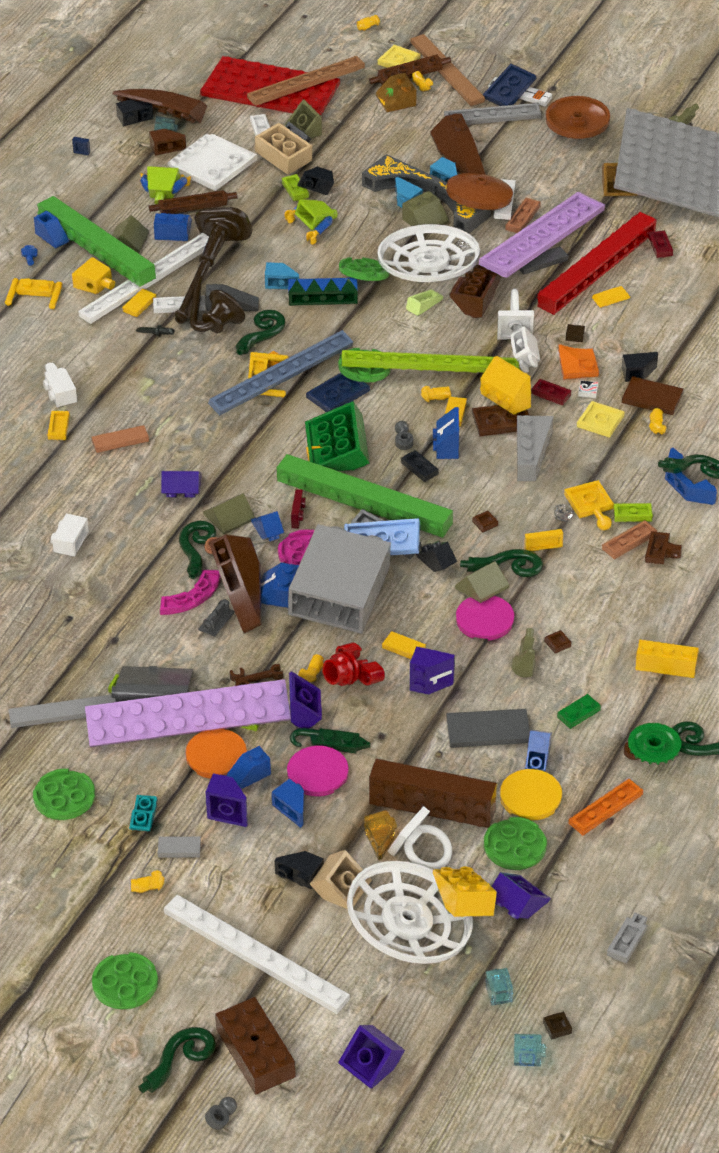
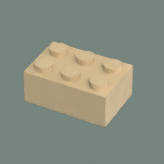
M280 123L255 136V152L288 175L312 161V145Z

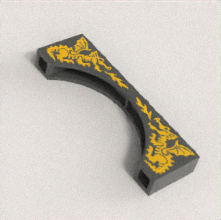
M384 155L362 172V186L374 192L395 188L396 177H400L423 189V192L436 191V197L447 204L453 212L454 228L463 230L468 234L491 217V210L470 208L451 199L446 192L447 182L390 155Z

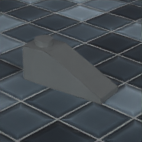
M206 284L207 311L211 309L209 295L213 290H222L237 300L244 311H258L259 297L224 284Z

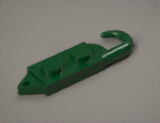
M298 728L290 735L291 743L297 747L302 746L301 743L295 740L297 736H309L313 746H326L340 752L356 754L359 750L371 747V743L360 737V733L320 728V730Z

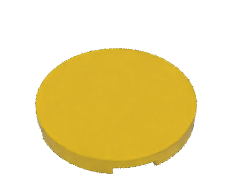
M537 769L519 770L510 774L503 781L500 788V801L504 809L510 814L513 813L531 821L541 820L554 814L555 810L559 807L562 801V788L559 782L547 772Z

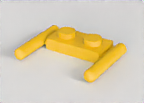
M14 278L5 304L10 306L15 292H17L18 295L51 297L49 308L55 309L63 284L62 282L54 283V281L28 278H21L19 280Z
M251 352L248 379L266 370L268 361L282 362L288 359L289 356ZM270 389L260 395L285 397L286 392L284 390Z

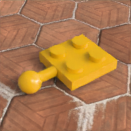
M599 480L564 489L565 497L579 518L595 515L597 526L600 530L605 531L611 527V519L608 516H604L602 512L612 510L614 503Z

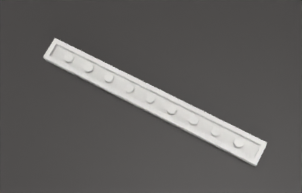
M201 233L155 262L156 279L141 287L127 280L79 310V317L90 324L134 297L141 289H147L202 254L209 236Z
M176 895L164 907V914L335 1014H338L350 1000V994L181 896Z

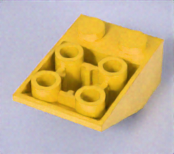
M463 866L460 869L441 867V869H433L432 873L445 908L454 917L494 916L497 891L471 867Z

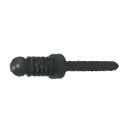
M158 325L157 328L139 327L136 330L140 333H152L156 336H160V334L173 335L175 333L173 328H164L162 325Z

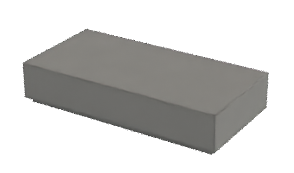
M201 836L159 837L158 858L200 857Z

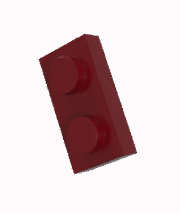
M665 230L648 233V238L656 258L673 256V248Z
M539 379L531 388V394L562 406L570 398L572 391L543 379Z
M295 489L292 505L291 528L299 529L300 521L304 520V510L302 508H306V497H303L302 489Z

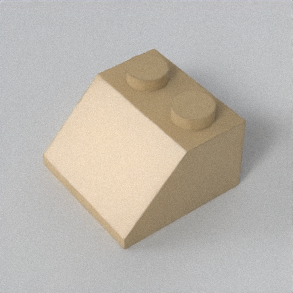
M346 850L329 855L310 885L324 900L348 909L347 896L353 880L363 869ZM371 878L365 880L368 885L372 881ZM360 887L357 888L354 894L353 907L364 893Z

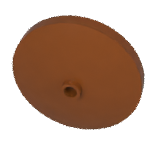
M586 96L560 98L552 102L546 110L547 126L556 134L567 138L584 139L597 136L604 132L610 123V112L607 106L594 98Z
M480 173L455 175L448 180L446 188L448 196L457 203L482 210L504 208L511 203L513 190L506 182Z

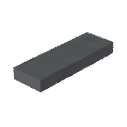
M559 246L543 252L519 270L523 275L568 261V255Z

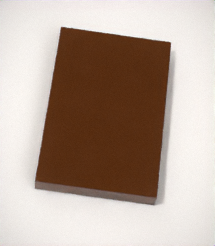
M632 376L621 403L652 411L658 408L665 414L674 415L684 388Z
M499 405L472 408V415L479 437L517 432V416H529L527 409L517 414H512Z

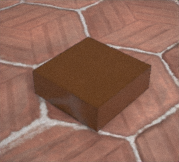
M489 511L472 517V522L482 533L498 526V520Z
M561 630L544 637V642L555 654L570 648L572 644Z

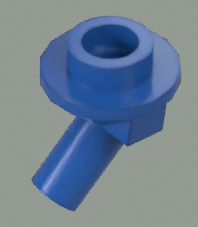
M26 245L21 249V255L26 257L27 264L32 266L34 264L33 258H36L38 249L34 248L33 245Z

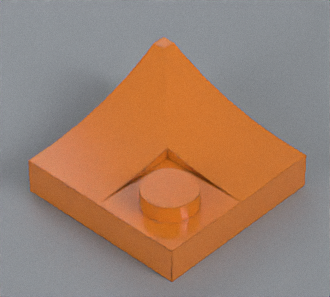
M558 344L563 379L599 377L593 348L580 349Z

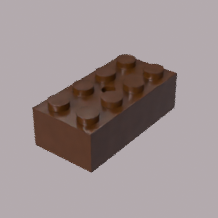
M256 997L215 1013L216 1030L255 1095L296 1077L295 1060Z

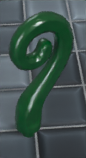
M276 310L258 312L254 316V324L260 329L267 330L243 336L236 344V353L238 355L247 354L253 345L282 332L286 323L282 313ZM265 318H271L267 321H262Z
M693 454L682 459L666 457L664 460L658 461V467L663 468V471L668 473H680L691 465L699 463L701 464L700 470L708 477L719 479V460L706 455Z
M201 520L187 524L179 535V544L189 559L187 573L191 579H195L202 574L203 559L189 542V536L192 534L193 541L198 544H205L209 538L216 537L215 526ZM197 530L207 531L208 534L200 536Z
M511 549L489 557H469L468 560L460 561V567L467 568V572L474 573L496 561L497 565H500L503 562L515 559L511 564L512 571L521 577H533L541 572L543 561L532 551ZM526 560L530 561L533 564V566L528 569H523L520 567L526 565Z
M684 721L672 727L679 736L684 731L696 733L695 735H687L685 737L686 742L681 739L680 752L693 756L719 755V742L693 745L702 742L704 739V729L699 724Z
M189 1027L175 1033L166 1043L159 1065L143 1077V1083L138 1086L139 1091L142 1094L146 1091L153 1093L165 1084L170 1076L174 1054L177 1048L185 1041L187 1042L183 1046V1053L187 1059L196 1062L208 1059L216 1047L213 1034L209 1030L200 1027ZM192 1039L203 1041L205 1048L201 1051H194L195 1041Z

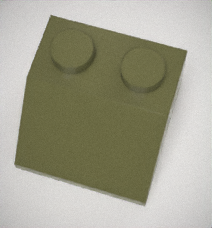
M430 191L402 203V219L410 226L427 224L446 225L449 223L439 198Z

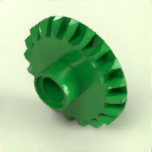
M646 723L632 730L628 738V748H630V753L634 754L635 759L640 758L641 762L647 761L649 764L653 762L657 765L661 762L667 764L668 760L673 761L675 756H678L681 750V739L678 733L667 725Z

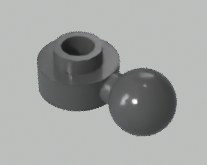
M398 421L395 424V431L397 433L395 445L400 450H408L413 446V435L408 432L409 425L407 422Z
M224 1097L219 1105H213L205 1114L207 1124L213 1129H222L229 1122V1115L233 1114L237 1109L236 1100L232 1097Z

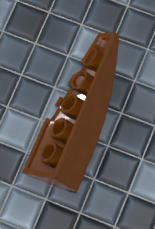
M462 113L446 115L430 131L438 152L444 155L446 159L454 162L457 172L459 171L461 174H485L476 144Z
M475 265L473 271H468L465 273V277L458 278L449 296L465 315H469L472 318H482L495 294L501 276L481 265Z

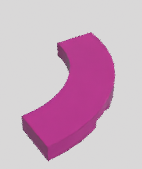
M202 570L200 579L189 592L162 596L160 615L185 612L208 600L220 584L221 576L219 570Z

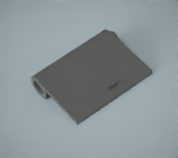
M122 666L116 686H112V698H115L116 702L188 693L193 669Z

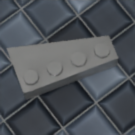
M517 416V481H536L546 448L553 433L554 416Z

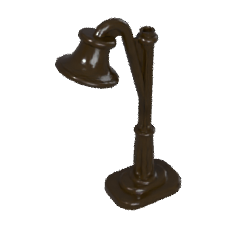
M234 207L202 208L196 212L194 217L199 232L206 234L209 238L203 254L199 257L200 265L179 310L175 311L174 316L175 321L179 324H183L190 318V326L197 332L211 330L214 333H221L227 323L241 324L245 320L244 310L235 298L222 290H213L209 295L211 309L202 315L201 321H198L202 282L209 267L214 265V260L221 250L224 241L247 240L253 232L246 213Z

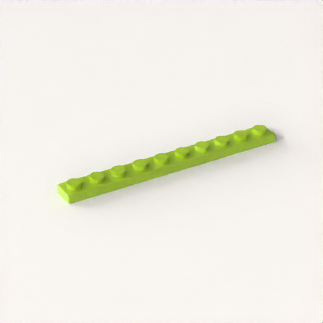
M342 350L341 355L342 366L472 373H484L494 358L487 356ZM500 357L520 369L519 362L515 358Z

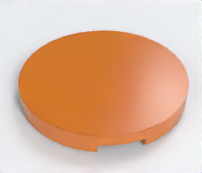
M230 730L202 731L188 742L186 761L202 777L211 778L213 773L227 775L239 757L247 752L246 744L238 734Z

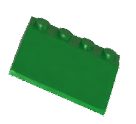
M354 401L305 421L310 462L336 471H351L370 464L363 415ZM313 446H320V447H322V448L312 449Z

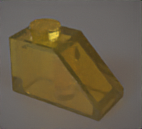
M387 810L364 816V832L378 860L383 859L394 840V830L397 829L394 817H390Z

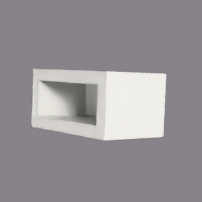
M66 513L63 520H60L57 531L51 536L53 551L75 557L89 532L87 518Z

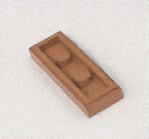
M525 198L512 215L511 220L507 222L505 230L518 233L524 229L541 207V202Z
M144 425L91 437L96 453L149 441Z
M644 520L602 544V550L613 559H616L648 541L651 531L657 532V530Z

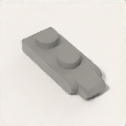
M634 913L632 918L627 917L609 946L607 956L627 964L647 930V917L638 913Z

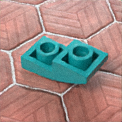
M136 796L135 807L132 809L130 830L151 831L157 808V796Z

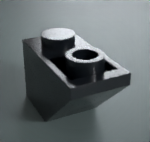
M131 99L116 103L117 117L123 127L153 119L152 104Z
M318 166L303 172L297 186L328 195L334 184L333 173Z
M658 352L623 354L622 372L625 382H630L632 376L645 379L657 368Z
M436 541L432 544H426L421 547L422 551L416 554L417 558L433 572L444 570L458 562L448 541L443 543Z
M307 851L276 857L274 860L275 874L281 878L291 880L300 886L312 889L313 887L310 883L323 866L324 858Z

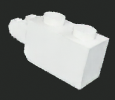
M524 326L512 333L510 337L513 355L519 362L521 370L527 373L529 372V367L536 368L538 366L540 356L537 339Z
M53 362L45 364L46 372H44L45 380H43V386L45 390H48L50 400L54 401L56 407L77 402L76 388L67 370L64 368L57 369Z

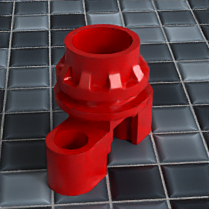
M355 642L338 646L335 654L326 660L322 667L325 680L331 685L337 684L340 686L354 684L357 679L366 686L376 684L385 679V672L376 661L368 663L367 659L357 660L360 657L362 648Z

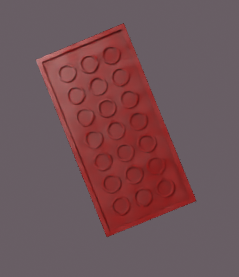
M222 56L201 88L200 96L255 106L247 98V93L308 72ZM334 78L259 104L256 107L293 114L304 99L322 115L340 85V78Z

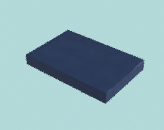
M510 63L484 92L483 96L486 100L499 106L514 105L537 79L536 75Z
M340 372L308 391L306 398L325 412H329L370 391V386L365 382L351 380Z

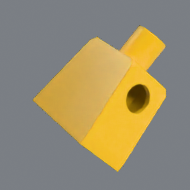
M93 257L72 273L73 287L83 291L99 294L104 288L112 290L115 287L111 269Z

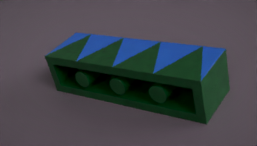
M288 279L289 306L358 304L357 279Z

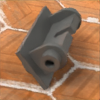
M226 599L220 600L217 607L204 619L203 624L198 630L215 637L235 613L234 610L229 609V601Z

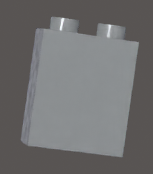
M317 524L289 587L288 615L362 634L389 571L391 542L383 541L380 537L374 535L363 536L347 532L338 526L327 527Z

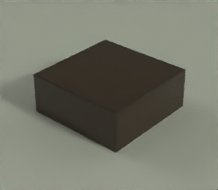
M568 324L565 341L583 342L585 326Z
M564 1011L543 1017V1024L551 1040L572 1034V1027Z

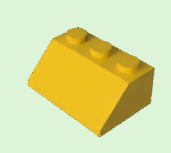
M495 356L481 377V394L512 414H517L531 408L530 376L502 358Z
M639 639L635 670L694 678L699 647Z

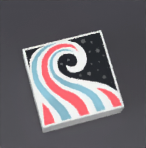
M581 380L578 396L596 398L598 382Z

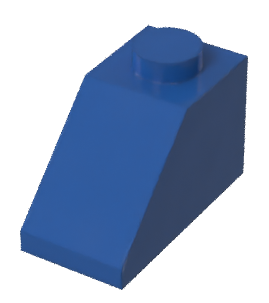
M278 511L251 519L262 540L268 538L269 541L280 538L279 534L284 533Z
M258 746L243 753L226 776L233 777L238 786L243 789L271 775L270 758Z
M288 779L271 792L272 806L301 828L304 825V789L300 784Z

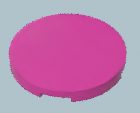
M305 529L290 533L288 537L279 543V561L281 563L300 565L315 530Z
M493 596L482 603L469 597L458 606L456 611V624L459 630L473 639L474 637L488 639V641L499 639L510 632L514 623L513 608L507 601L497 596Z
M310 746L301 749L291 757L287 765L288 779L300 784L304 789V794L309 796L330 795L345 784L348 779L347 760L339 751L326 746Z

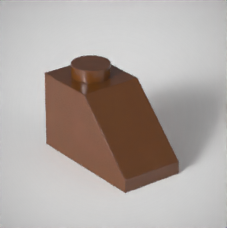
M168 129L149 131L150 146L155 156L186 149L185 134Z

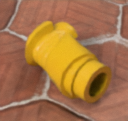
M378 15L360 19V21L356 22L359 31H365L373 25L378 26L380 18Z
M419 71L412 74L413 82L420 87V91L425 92L431 89L430 86L433 85V81L430 78L425 80Z
M424 386L421 389V396L426 402L435 399L445 400L449 396L451 397V391L449 386L432 389L429 386Z
M656 408L650 413L649 428L653 433L662 435L667 427L662 425L663 411Z
M318 654L313 655L308 669L301 668L298 676L310 683L316 681V676L323 667L324 658Z
M156 870L151 873V876L131 879V892L140 894L152 889H158L159 891L165 881L162 872Z

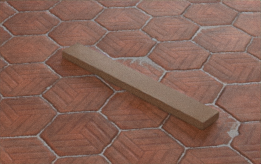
M424 34L410 38V43L424 58L436 54L441 59L446 58ZM452 63L443 65V70L438 71L470 106L485 102V97Z
M354 56L247 93V98L257 106L365 68V63L358 56Z

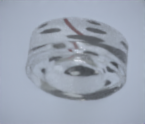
M560 504L554 508L556 520L566 522L572 518L573 509L569 505Z

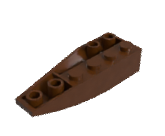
M126 89L113 91L112 93L120 102L131 99L152 104L153 110H158V113L167 116L168 113L173 118L179 120L185 118L187 122L192 124L202 122L207 105L201 100L163 90Z
M225 534L209 542L234 612L242 631L246 633L262 625L261 565L251 538Z

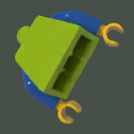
M147 166V174L143 175V173H140V182L144 190L149 192V196L155 198V204H158L159 200L173 198L174 194L178 193L183 186H189L191 183V176L184 177L182 174L180 178L179 168Z
M299 199L298 205L294 210H287L284 215L288 223H293L295 221L294 215H296L311 230H315L309 231L306 234L307 241L310 239V243L313 245L317 242L316 236L332 225L333 219L337 218L338 213L336 209H331L323 201Z

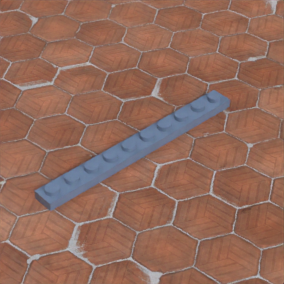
M341 330L210 398L208 404L220 416L342 352V350L352 347L353 341Z

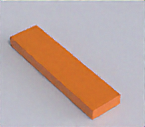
M627 779L571 817L569 825L584 836L641 797L643 789L631 779Z

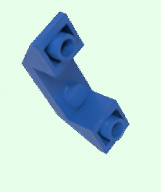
M674 447L670 449L669 458H684ZM665 472V480L686 501L710 505L716 503L717 490L706 479L693 484L682 472Z

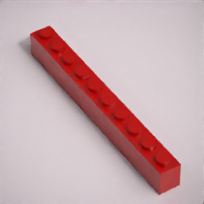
M642 212L633 216L568 270L560 274L557 279L550 282L547 287L540 290L537 295V307L555 315L648 239V233L656 231L657 219Z

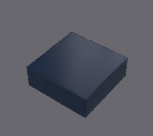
M74 136L72 139L73 153L89 156V139Z

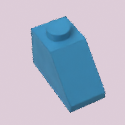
M442 157L430 166V175L448 182L451 177L457 175L456 165L454 162Z
M396 177L395 192L397 206L402 208V203L423 194V189L400 177Z
M266 262L265 289H288V279H299V274L286 264Z

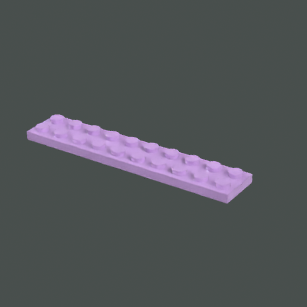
M577 192L481 257L479 265L507 278L604 211L605 204Z
M285 679L85 706L90 747L291 720Z

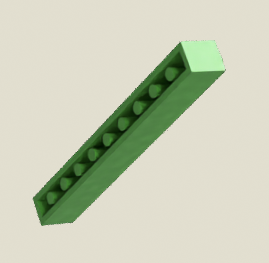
M52 196L37 204L38 215L45 211L50 212L58 219L70 240H73L90 254L99 258L100 261H103L128 278L132 283L141 287L156 279L155 265L56 197Z
M286 454L276 467L277 481L360 510L364 509L369 513L389 520L419 518L421 531L442 538L453 524V510L289 454Z

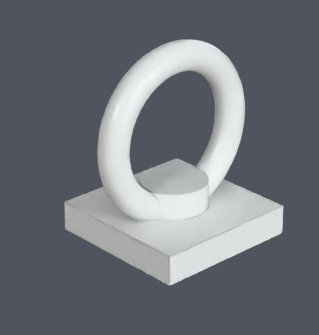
M515 288L511 290L510 311H498L497 340L511 339L510 335L524 326L533 334L534 310H519V293Z
M423 806L399 833L387 852L394 857L404 846L405 853L412 863L432 870L441 869L451 859L452 845L447 835L439 828L432 825H421L430 812ZM422 833L432 834L441 841L444 854L439 861L426 862L415 854L412 845Z

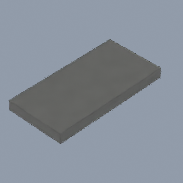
M527 709L446 713L450 748L523 744L529 742L530 729Z

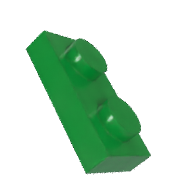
M586 694L558 711L557 718L571 729L601 711V705L589 694Z

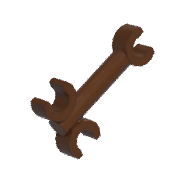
M280 664L272 665L270 670L246 676L242 667L240 668V674H234L233 670H230V679L235 682V686L247 685L251 682L271 677L275 680L284 678Z

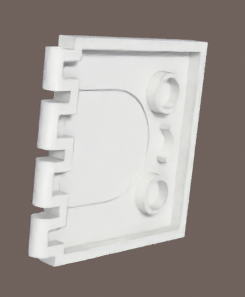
M205 134L198 141L168 161V166L170 168H179L181 175L183 174L185 177L191 176V180L217 191L257 160V154L214 134Z

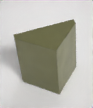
M303 99L284 125L286 126L289 121L310 138L322 135V116Z
M131 215L116 226L112 236L135 252L140 253L149 230Z
M244 493L203 511V514L223 535L251 522V519L255 518Z
M496 561L466 576L455 585V589L480 603L509 588V583Z

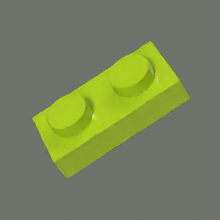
M297 174L282 178V184L293 201L309 198L308 190L297 186L300 180Z
M651 503L614 504L615 522H643L644 520L652 522Z

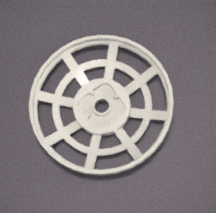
M427 224L400 229L387 236L378 247L379 263L387 272L396 277L417 282L444 281L461 276L471 270L477 264L480 257L479 244L473 236L458 228L445 225ZM438 233L449 235L446 241L425 240L423 234ZM411 235H416L418 240L403 247L394 243ZM457 237L468 243L472 248L462 252L452 242ZM419 246V248H416L411 252L407 251L411 248ZM388 247L397 251L393 261L383 260L384 252ZM449 248L457 254L449 256L446 250ZM474 253V260L467 266H463L465 256ZM400 256L408 257L409 262H399ZM459 259L457 266L449 265V261ZM388 265H390V266H395L399 271L394 270L393 268L389 267ZM402 267H411L413 271L408 272ZM444 269L450 270L446 273L438 274L439 271ZM419 273H430L431 275H430V276H427V275H417V274H419Z
M386 861L365 868L353 880L347 896L349 916L362 937L381 952L411 963H437L457 955L470 938L473 929V917H454L452 914H448L443 904L434 896L439 889L432 873L433 870L410 862ZM392 872L393 883L381 885L373 890L365 882L366 879L376 874ZM400 872L417 875L433 883L426 891L417 886L402 883ZM358 887L368 895L364 904V913L353 910V897ZM394 890L395 897H392L387 902L379 896L387 891ZM403 891L413 892L422 897L418 900L410 896H404ZM373 901L383 908L381 916L370 914V907ZM428 902H431L441 915L433 916L430 909L426 906ZM358 919L366 921L371 931L380 940L377 941L362 927ZM463 919L464 934L461 942L456 943L448 940L451 932V922ZM374 923L384 924L389 932L385 936L382 935ZM444 923L442 936L430 931L433 924ZM396 937L408 940L411 947L394 943L393 940ZM426 937L435 943L430 946L420 947L417 940ZM387 945L401 951L414 953L415 956L400 953L398 951L390 949L389 947H387ZM442 945L454 949L439 956L425 957L423 954L433 951Z

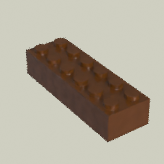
M375 759L369 776V804L416 814L424 806L430 811L427 816L476 825L478 827L489 828L491 826L496 811V782Z

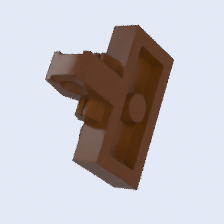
M651 531L645 562L664 564L665 558H681L682 545L670 543V533Z

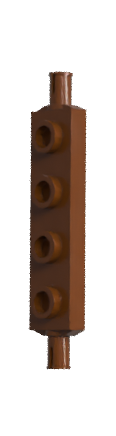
M436 54L378 70V76L369 78L370 85L378 82L383 85L390 76L400 73H406L410 79L416 71L425 75L443 70V65L451 63V58L449 56L441 59Z
M224 190L163 199L159 200L158 204L148 205L149 212L160 211L161 213L174 214L202 208L225 206L228 200L238 199L237 192L226 193Z

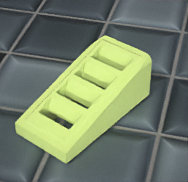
M430 289L408 297L406 309L418 316L443 300L444 296Z

